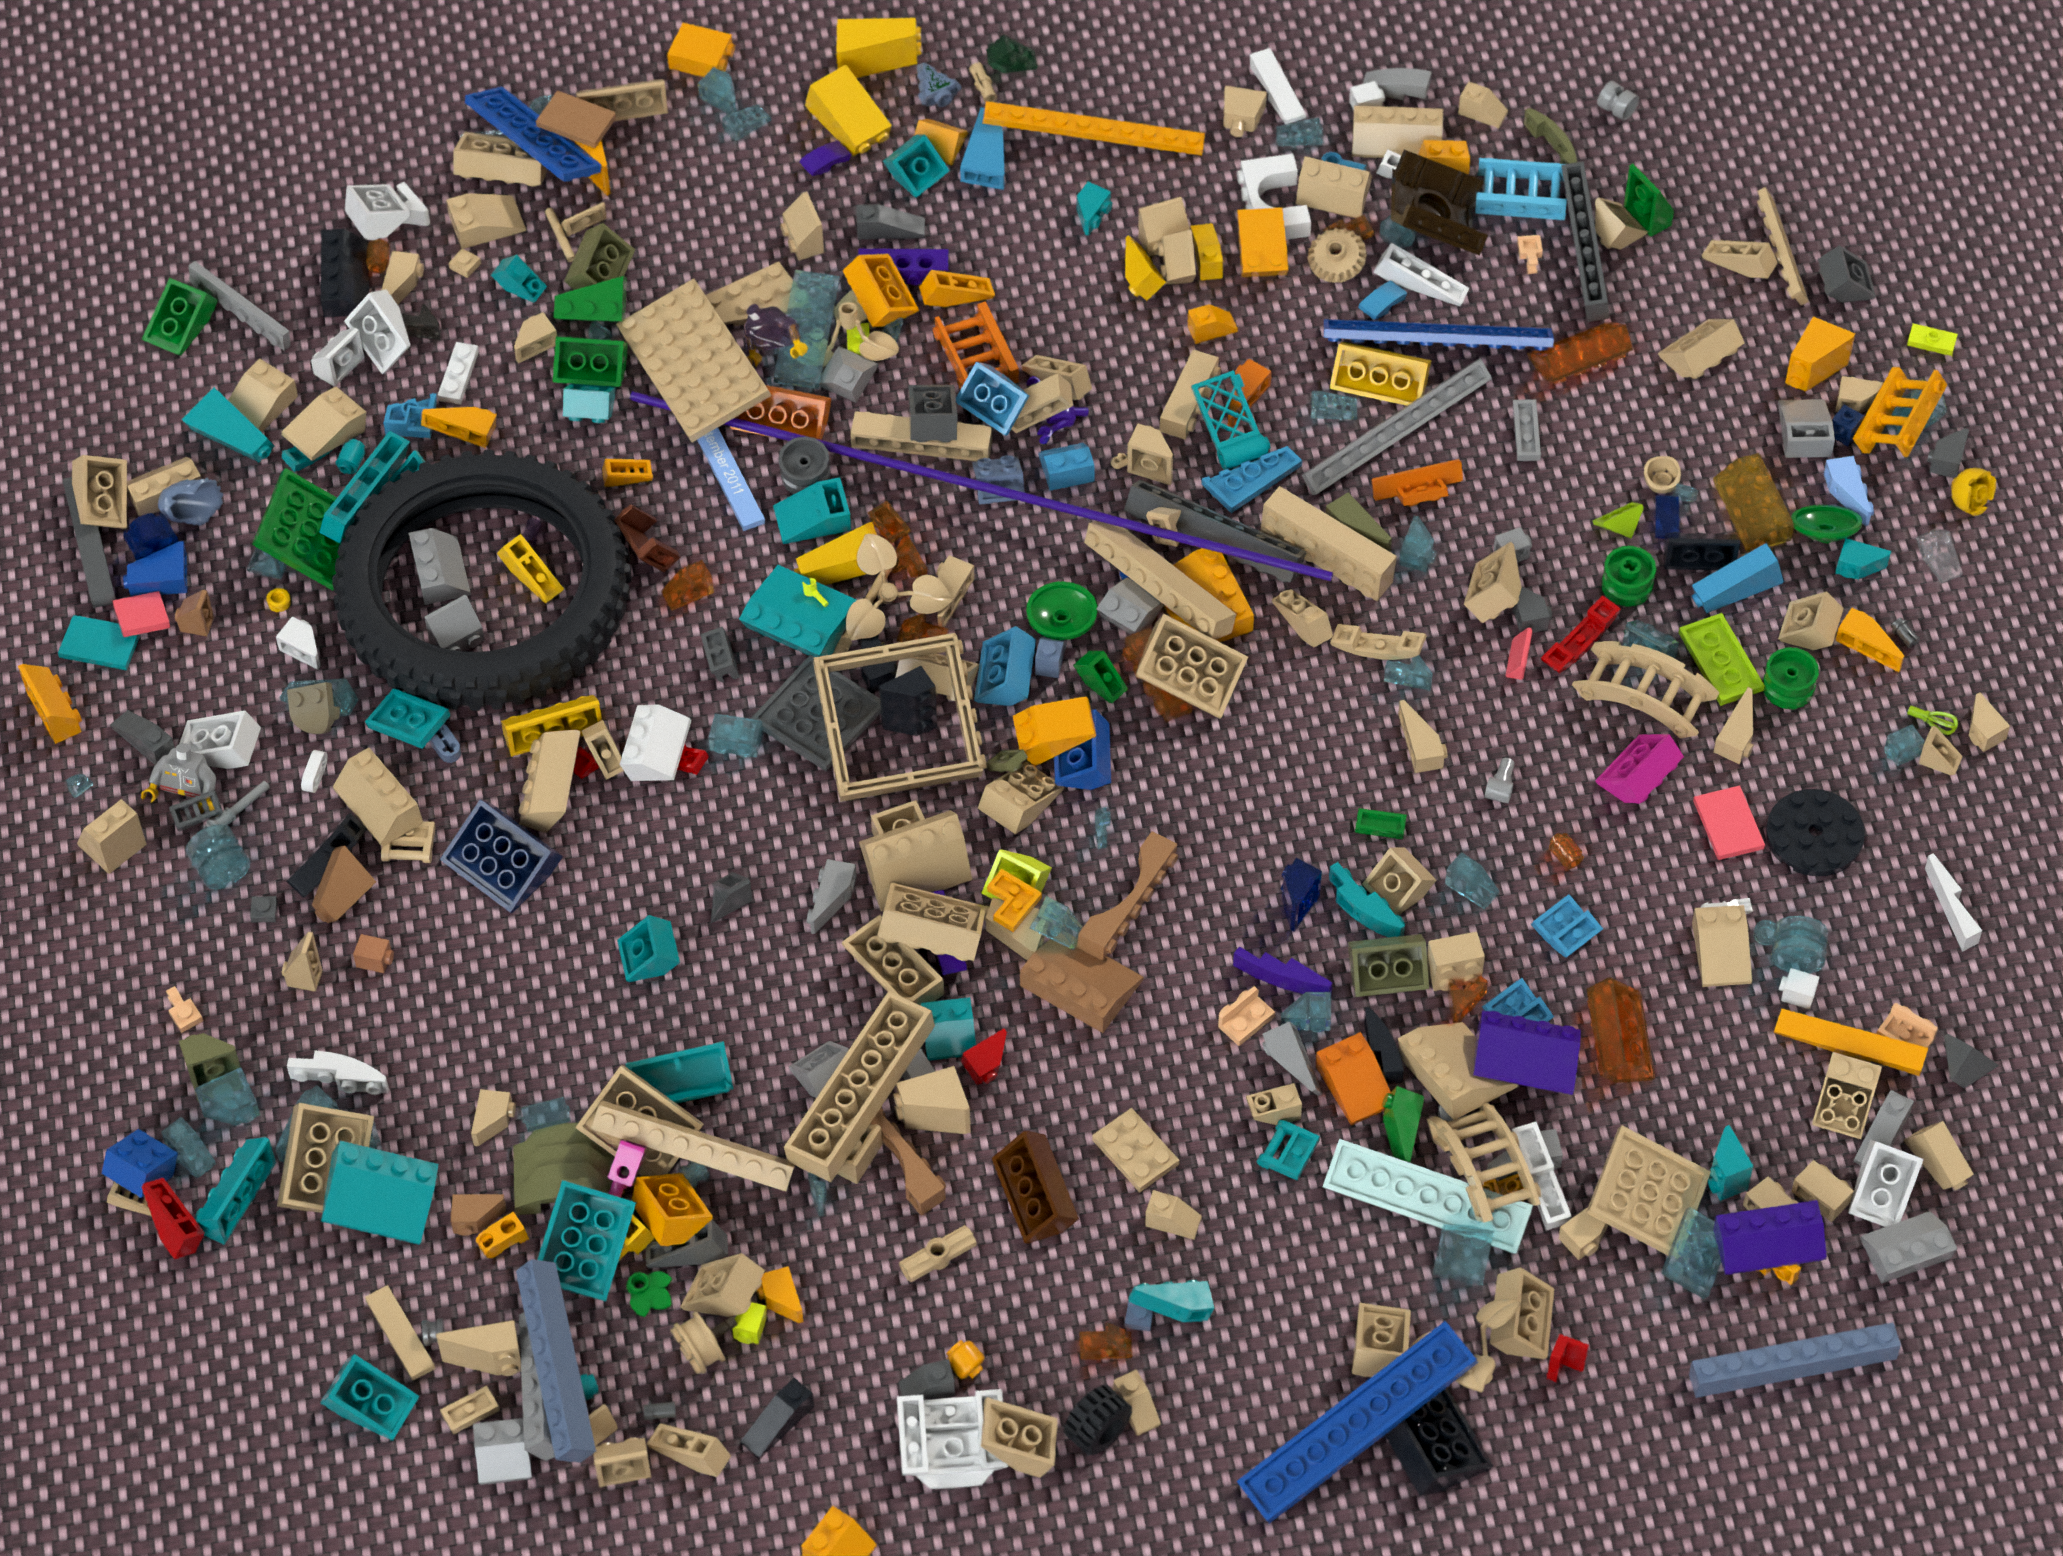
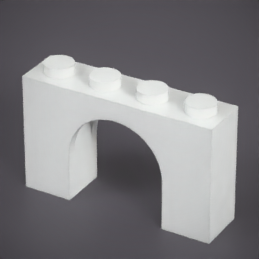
M1293 154L1241 161L1240 170L1237 171L1238 183L1243 185L1241 194L1243 201H1247L1246 209L1274 208L1265 204L1260 199V196L1269 189L1297 185L1298 170ZM1307 205L1283 208L1286 240L1309 237L1311 220Z

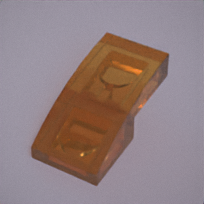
M1364 214L1347 223H1344L1341 219L1322 229L1323 233H1325L1326 229L1330 231L1334 230L1335 227L1337 229L1345 228L1360 236L1361 240L1374 236L1373 229Z

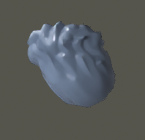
M208 478L179 481L162 490L158 499V508L164 518L173 522L192 524L194 526L204 525L223 504V493L220 492L221 486H217L216 480H209Z

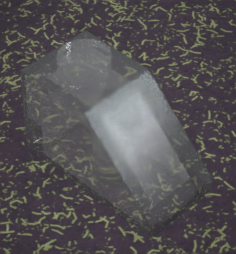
M1935 528L1916 537L1922 559L1941 583H1945L1963 574L1950 531Z

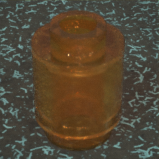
M376 239L370 241L367 245L366 264L373 273H383L389 265L390 245L386 241Z
M1557 833L1550 839L1549 850L1564 867L1567 866L1568 869H1573L1583 861L1582 850L1568 833Z

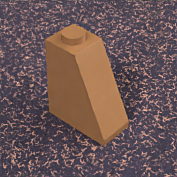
M345 845L333 850L312 906L316 909L315 914L317 917L327 923L337 921L376 883L374 878Z

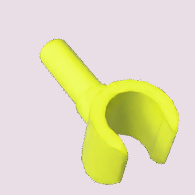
M809 578L810 585L802 582L803 592L806 596H814L824 607L828 606L829 603L817 590L816 579Z

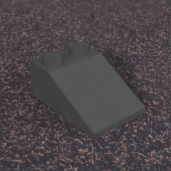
M908 385L910 440L920 443L930 440H938L940 442L957 440V407L954 385Z

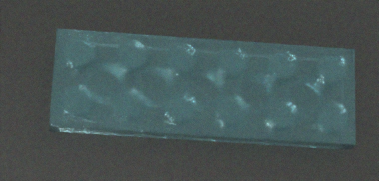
M795 270L780 343L782 346L780 345L774 373V383L819 389L840 276ZM791 325L795 326L800 342L805 343L808 347L807 353L796 359L790 354V349L794 347L789 329Z

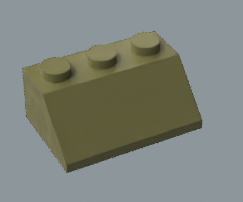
M601 223L585 232L564 282L576 290L624 276L635 249L604 223Z
M1421 934L1348 942L1349 964L1355 997L1429 989L1426 941Z
M204 1033L190 1035L179 1041L198 1103L246 1088L235 1046Z

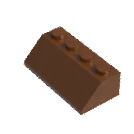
M1025 1130L992 1157L993 1164L1024 1243L1029 1244L1061 1234L1079 1220L1045 1134Z

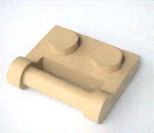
M423 821L419 826L384 845L381 850V860L385 862H390V859L422 860L423 863H431L436 828L435 822ZM391 846L423 847V851L391 850Z

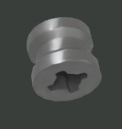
M443 1318L437 1319L435 1322L422 1320L424 1346H430L431 1343L438 1342L436 1334L445 1332Z

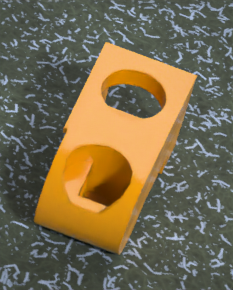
M513 1211L481 1232L476 1238V1243L486 1258H494L517 1242L521 1244L529 1240V1237Z

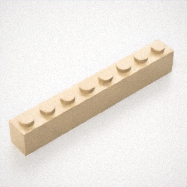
M1099 521L1088 524L1085 544L1197 631L1214 640L1232 633L1236 613L1125 528Z
M601 1100L591 1128L783 1191L787 1190L794 1169V1165L786 1159Z

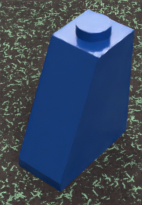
M184 541L172 544L127 565V575H123L124 588L129 589L131 597L157 591L160 592V595L188 593L187 553Z

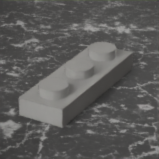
M1513 400L1517 461H1540L1541 451L1536 400Z

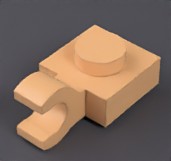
M1540 235L1517 236L1519 258L1527 259L1528 274L1537 273V258H1542L1543 254Z
M175 986L166 991L168 999L173 1008L168 1010L169 1014L181 1033L203 1022V1018L191 998L183 1001Z

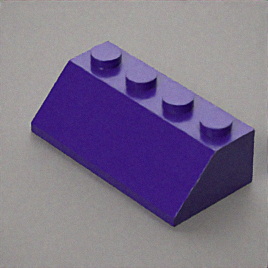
M1817 1200L1716 1215L1713 1231L1725 1275L1826 1260L1827 1258L1824 1223Z

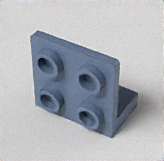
M1005 455L1000 459L981 458L976 462H972L976 480L1024 492L1023 472L1018 457ZM977 490L979 505L1014 501V499Z

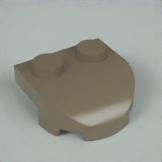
M325 682L287 690L290 717L299 729L311 734H325L332 730L331 726L340 715V707L334 706L332 683Z

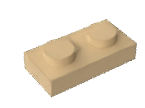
M485 1386L440 1411L454 1435L500 1410L490 1390Z

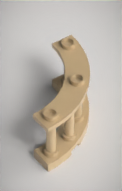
M1617 641L1594 643L1591 650L1599 660L1588 680L1574 681L1572 684L1582 698L1586 701L1607 700L1618 702L1641 710L1659 720L1679 738L1698 735L1699 731L1690 722L1701 702L1716 700L1719 692L1700 674L1697 673L1694 676L1684 669V663L1654 649L1637 644H1632L1631 647L1620 646L1621 643ZM1620 664L1611 682L1599 681L1607 665ZM1630 666L1646 669L1636 690L1620 685ZM1655 674H1659L1672 681L1662 701L1645 694ZM1679 687L1693 697L1683 716L1670 708Z
M1488 1103L1482 1104L1479 1107V1112L1447 1122L1437 1116L1427 1119L1433 1143L1440 1146L1444 1152L1450 1151L1453 1154L1450 1156L1451 1162L1459 1176L1465 1175L1469 1184L1465 1190L1471 1202L1476 1220L1483 1223L1494 1220L1492 1216L1494 1209L1527 1199L1528 1204L1537 1206L1541 1204L1539 1197H1541L1540 1187L1532 1179L1527 1163L1519 1148L1517 1134L1510 1131L1494 1106ZM1483 1121L1482 1123H1479V1124H1476V1125H1473V1126H1470V1127H1467V1128H1464V1129H1461V1130H1458V1131H1457V1129H1460V1128H1463V1127H1466V1126H1469V1125H1472V1124H1475V1123H1478V1122ZM1491 1130L1499 1138L1471 1149L1468 1147L1464 1148L1461 1143L1463 1139ZM1504 1148L1512 1160L1510 1163L1483 1172L1476 1171L1472 1164L1473 1158ZM1517 1171L1523 1186L1522 1190L1494 1199L1486 1198L1482 1187L1485 1181Z

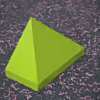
M1631 502L1593 520V524L1632 539L1644 509L1643 505Z

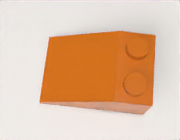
M1361 1032L1317 1051L1315 1067L1351 1126L1384 1111L1385 1108L1382 1107L1383 1099L1391 1091L1372 1049Z

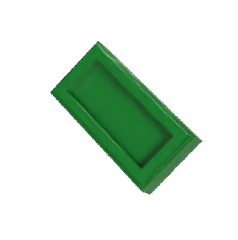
M1358 808L1355 833L1403 839L1407 815Z

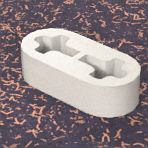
M312 751L302 777V791L312 793L317 791L327 765V752Z

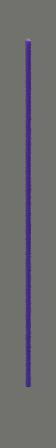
M632 392L630 395L631 401L670 410L664 399L637 392ZM737 418L724 423V425L786 441H791L798 437H807ZM817 439L824 444L828 452L1327 581H1332L1333 572Z

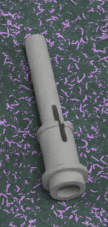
M263 781L230 809L226 807L222 814L217 815L212 820L208 819L206 821L207 824L204 826L207 833L212 837L219 836L226 826L236 820L237 814L270 788L269 784Z

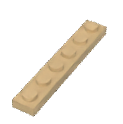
M1764 187L1758 190L1760 200L1757 203L1761 212H1765L1766 217L1763 220L1767 229H1771L1772 234L1769 235L1772 245L1777 247L1778 251L1775 252L1779 264H1783L1784 269H1781L1784 280L1789 282L1790 286L1787 287L1788 293L1792 300L1796 298L1798 303L1803 305L1808 303L1809 300L1774 199L1767 188Z

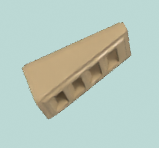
M114 1182L106 1203L152 1216L145 1198L142 1204L137 1202L139 1196L136 1194L133 1200L129 1199L131 1191ZM121 1189L126 1190L124 1196L119 1195Z

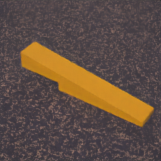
M1781 1009L1774 1033L1865 1062L1871 1063L1873 1061L1917 1076L1921 1074L1928 1052L1927 1047L1786 1009Z

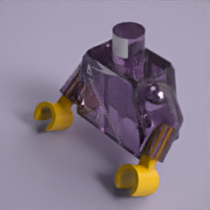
M752 304L748 307L746 312L748 318L744 323L746 350H749L747 358L751 364L752 359L755 362V367L762 361V357L756 352V349L761 352L794 345L790 349V354L794 359L799 356L802 357L807 353L808 347L805 343L800 342V326L794 318L786 315L775 306L761 309L757 304Z

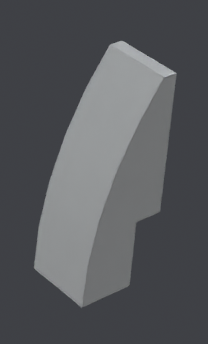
M1410 68L1375 70L1366 72L1363 84L1375 81L1378 88L1383 90L1385 97L1404 100L1405 95L1426 99L1431 83L1432 71Z

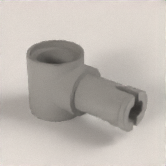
M1501 759L1497 773L1488 780L1485 798L1509 803L1514 784L1512 783L1511 775L1515 763L1512 759Z

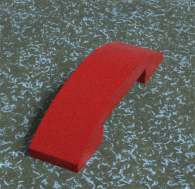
M1602 595L1587 610V616L1560 643L1556 642L1541 657V660L1558 673L1568 669L1601 638L1618 616L1621 608Z

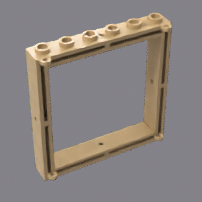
M956 633L814 658L813 665L840 802L982 777L983 769L987 768L985 755H980L978 746L982 745L980 731L975 732L974 723L977 722L975 708L971 709L969 700L973 699L970 685L966 686L965 677H968L966 662H961L960 654L964 653L962 641L958 640ZM946 652L967 762L850 783L828 673Z

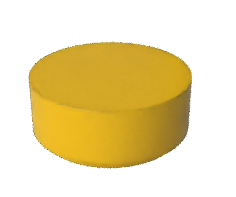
M276 588L267 594L268 607L274 612L285 611L291 605L290 594L285 589Z

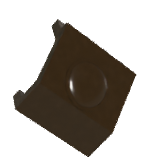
M1404 149L1396 169L1392 168L1390 219L1405 228L1480 256L1488 234L1473 229V207L1476 202L1477 192H1480L1484 180Z

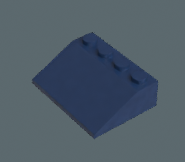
M480 799L439 860L510 913H513L550 877L563 856L496 806Z

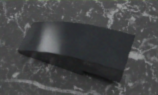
M1367 1007L1364 1011L1366 1041L1372 1049L1377 1062L1380 1063V1069L1387 1084L1403 1083L1404 1068L1396 1042L1380 1017L1370 1007Z

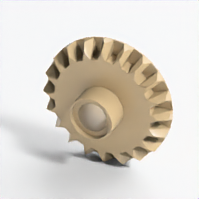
M1336 227L1330 231L1326 229L1325 233L1318 234V237L1314 241L1312 240L1308 253L1309 266L1313 273L1322 280L1333 283L1344 282L1355 277L1362 270L1367 256L1366 247L1360 236H1357L1353 231L1350 232L1345 228L1337 229ZM1334 251H1341L1339 254H1332Z

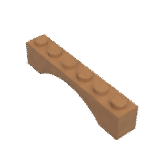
M1151 831L1140 847L1138 859L1140 876L1133 891L1114 908L1089 918L1078 934L1077 948L1102 961L1108 953H1113L1117 946L1118 938L1125 936L1129 929L1130 921L1137 919L1142 910V904L1145 901L1149 902L1154 893V887L1163 882L1166 870L1169 867L1172 868L1177 862V843Z
M880 1108L869 1125L878 1124L881 1127L882 1142L896 1156L904 1172L906 1199L922 1216L946 1200V1184L939 1175L935 1176L932 1173L925 1158L920 1159L916 1154L913 1144L909 1140L905 1141L902 1138L897 1125L894 1122L890 1123L885 1118V1112Z

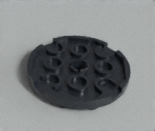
M1804 789L1784 796L1772 808L1766 826V839L1773 855L1780 862L1783 861L1791 866L1793 871L1808 876H1829L1847 869L1857 856L1860 855L1865 838L1862 818L1854 806L1843 797L1820 789ZM1815 827L1822 834L1814 836L1810 834L1809 830Z

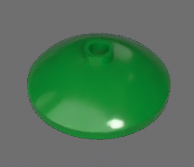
M1812 505L1796 510L1791 516V524L1799 533L1821 543H1831L1857 533L1862 527V518L1858 513L1848 508L1834 505Z
M1064 581L1048 583L1038 588L1030 596L1026 608L1027 619L1032 628L1039 634L1056 640L1073 639L1088 632L1097 619L1098 611L1096 600L1087 589L1078 584Z

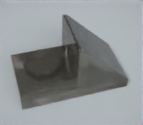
M424 303L422 304L419 317L411 314H401L407 336L441 341L440 323Z

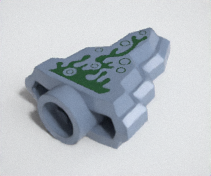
M925 62L917 65V77L920 80L918 85L920 93L918 97L922 105L927 107L936 104L939 107L949 105L953 97L961 90V85L955 79H950L946 74L938 73L934 67Z

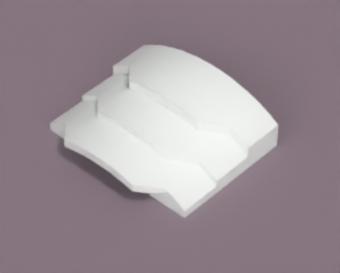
M1002 1389L976 1391L973 1397L924 1400L923 1395L898 1396L897 1408L902 1475L916 1476L929 1489H947L983 1485L994 1470L1008 1468L1006 1463L981 1447L984 1401L988 1397L1003 1402Z

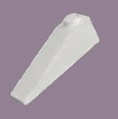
M1393 243L1382 254L1374 270V273L1388 281L1391 280L1398 286L1459 307L1462 305L1469 290L1467 286Z

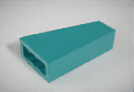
M215 387L181 419L191 430L257 462L267 458L275 447Z

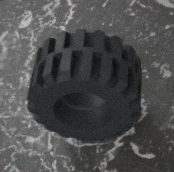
M1109 1385L1099 1386L1087 1393L1075 1405L1065 1422L1063 1432L1088 1456L1096 1455L1109 1447L1124 1431L1132 1414V1406Z

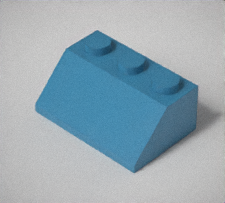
M1015 626L983 642L974 698L975 702L1012 706L1028 698L1033 657L1035 654V638Z

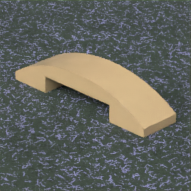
M1338 624L1330 643L1338 649L1364 657L1399 660L1418 656L1427 636L1426 633L1403 631L1402 636L1364 633L1361 631L1360 626Z

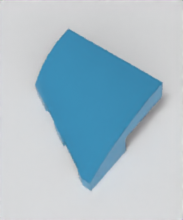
M429 394V399L418 402L414 398L407 400L405 403L388 405L383 422L385 435L391 431L399 436L431 438L432 429L421 426L423 409H436L437 394Z

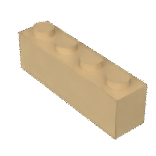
M1192 350L1160 417V432L1186 440L1189 431H1194L1197 422L1196 417L1198 414L1201 415V411L1192 392L1191 385L1219 376L1221 368L1218 367L1219 357ZM1207 387L1198 389L1203 398H1209L1212 393V389Z

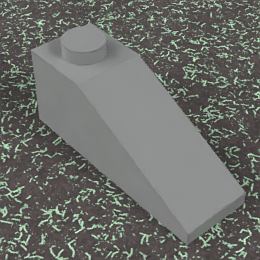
M1287 1022L1263 1033L1265 1042L1262 1044L1268 1056L1271 1055L1317 1096L1321 1095L1322 1091L1297 1027L1291 1022Z
M1892 1090L1889 1092L1853 1162L1859 1165L1862 1164L1870 1139L1892 1147L1910 1116L1914 1103L1913 1100Z

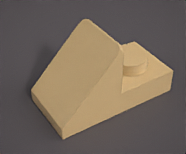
M1158 507L1147 512L1146 516L1149 525L1178 532L1176 524L1181 510ZM1153 536L1157 544L1176 547L1179 542Z

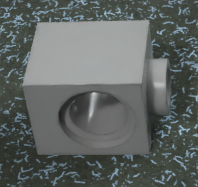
M1521 527L1495 536L1494 551L1512 542L1517 562L1529 558L1532 542L1530 537L1524 534Z

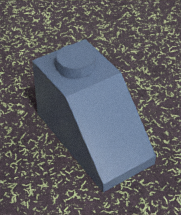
M1045 636L1040 638L1035 657V675L1059 678L1067 640H1056Z

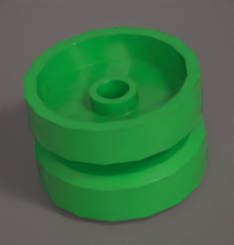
M1621 546L1614 549L1607 555L1604 563V573L1601 582L1602 591L1610 601L1617 605L1630 607L1644 603L1653 591L1656 575L1655 560L1650 553L1636 546Z
M1786 647L1774 652L1766 663L1763 684L1765 685L1763 692L1766 698L1773 705L1783 709H1797L1809 703L1815 693L1819 676V666L1815 658L1807 651L1799 648Z

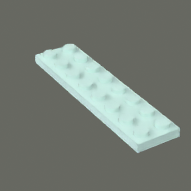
M1341 1139L1338 1141L1323 1184L1325 1189L1516 1255L1533 1209V1205L1518 1201L1494 1209L1492 1213L1494 1220L1485 1223L1476 1220L1471 1202L1465 1190L1469 1186L1467 1182ZM1483 1188L1486 1198L1494 1199L1503 1196Z

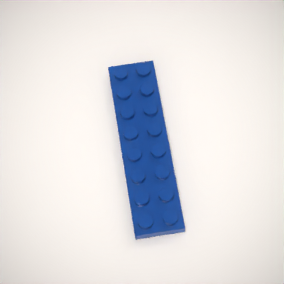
M504 87L465 95V103L563 182H569L580 177H589L592 174L601 172V164L570 139L537 127L536 120L539 115Z

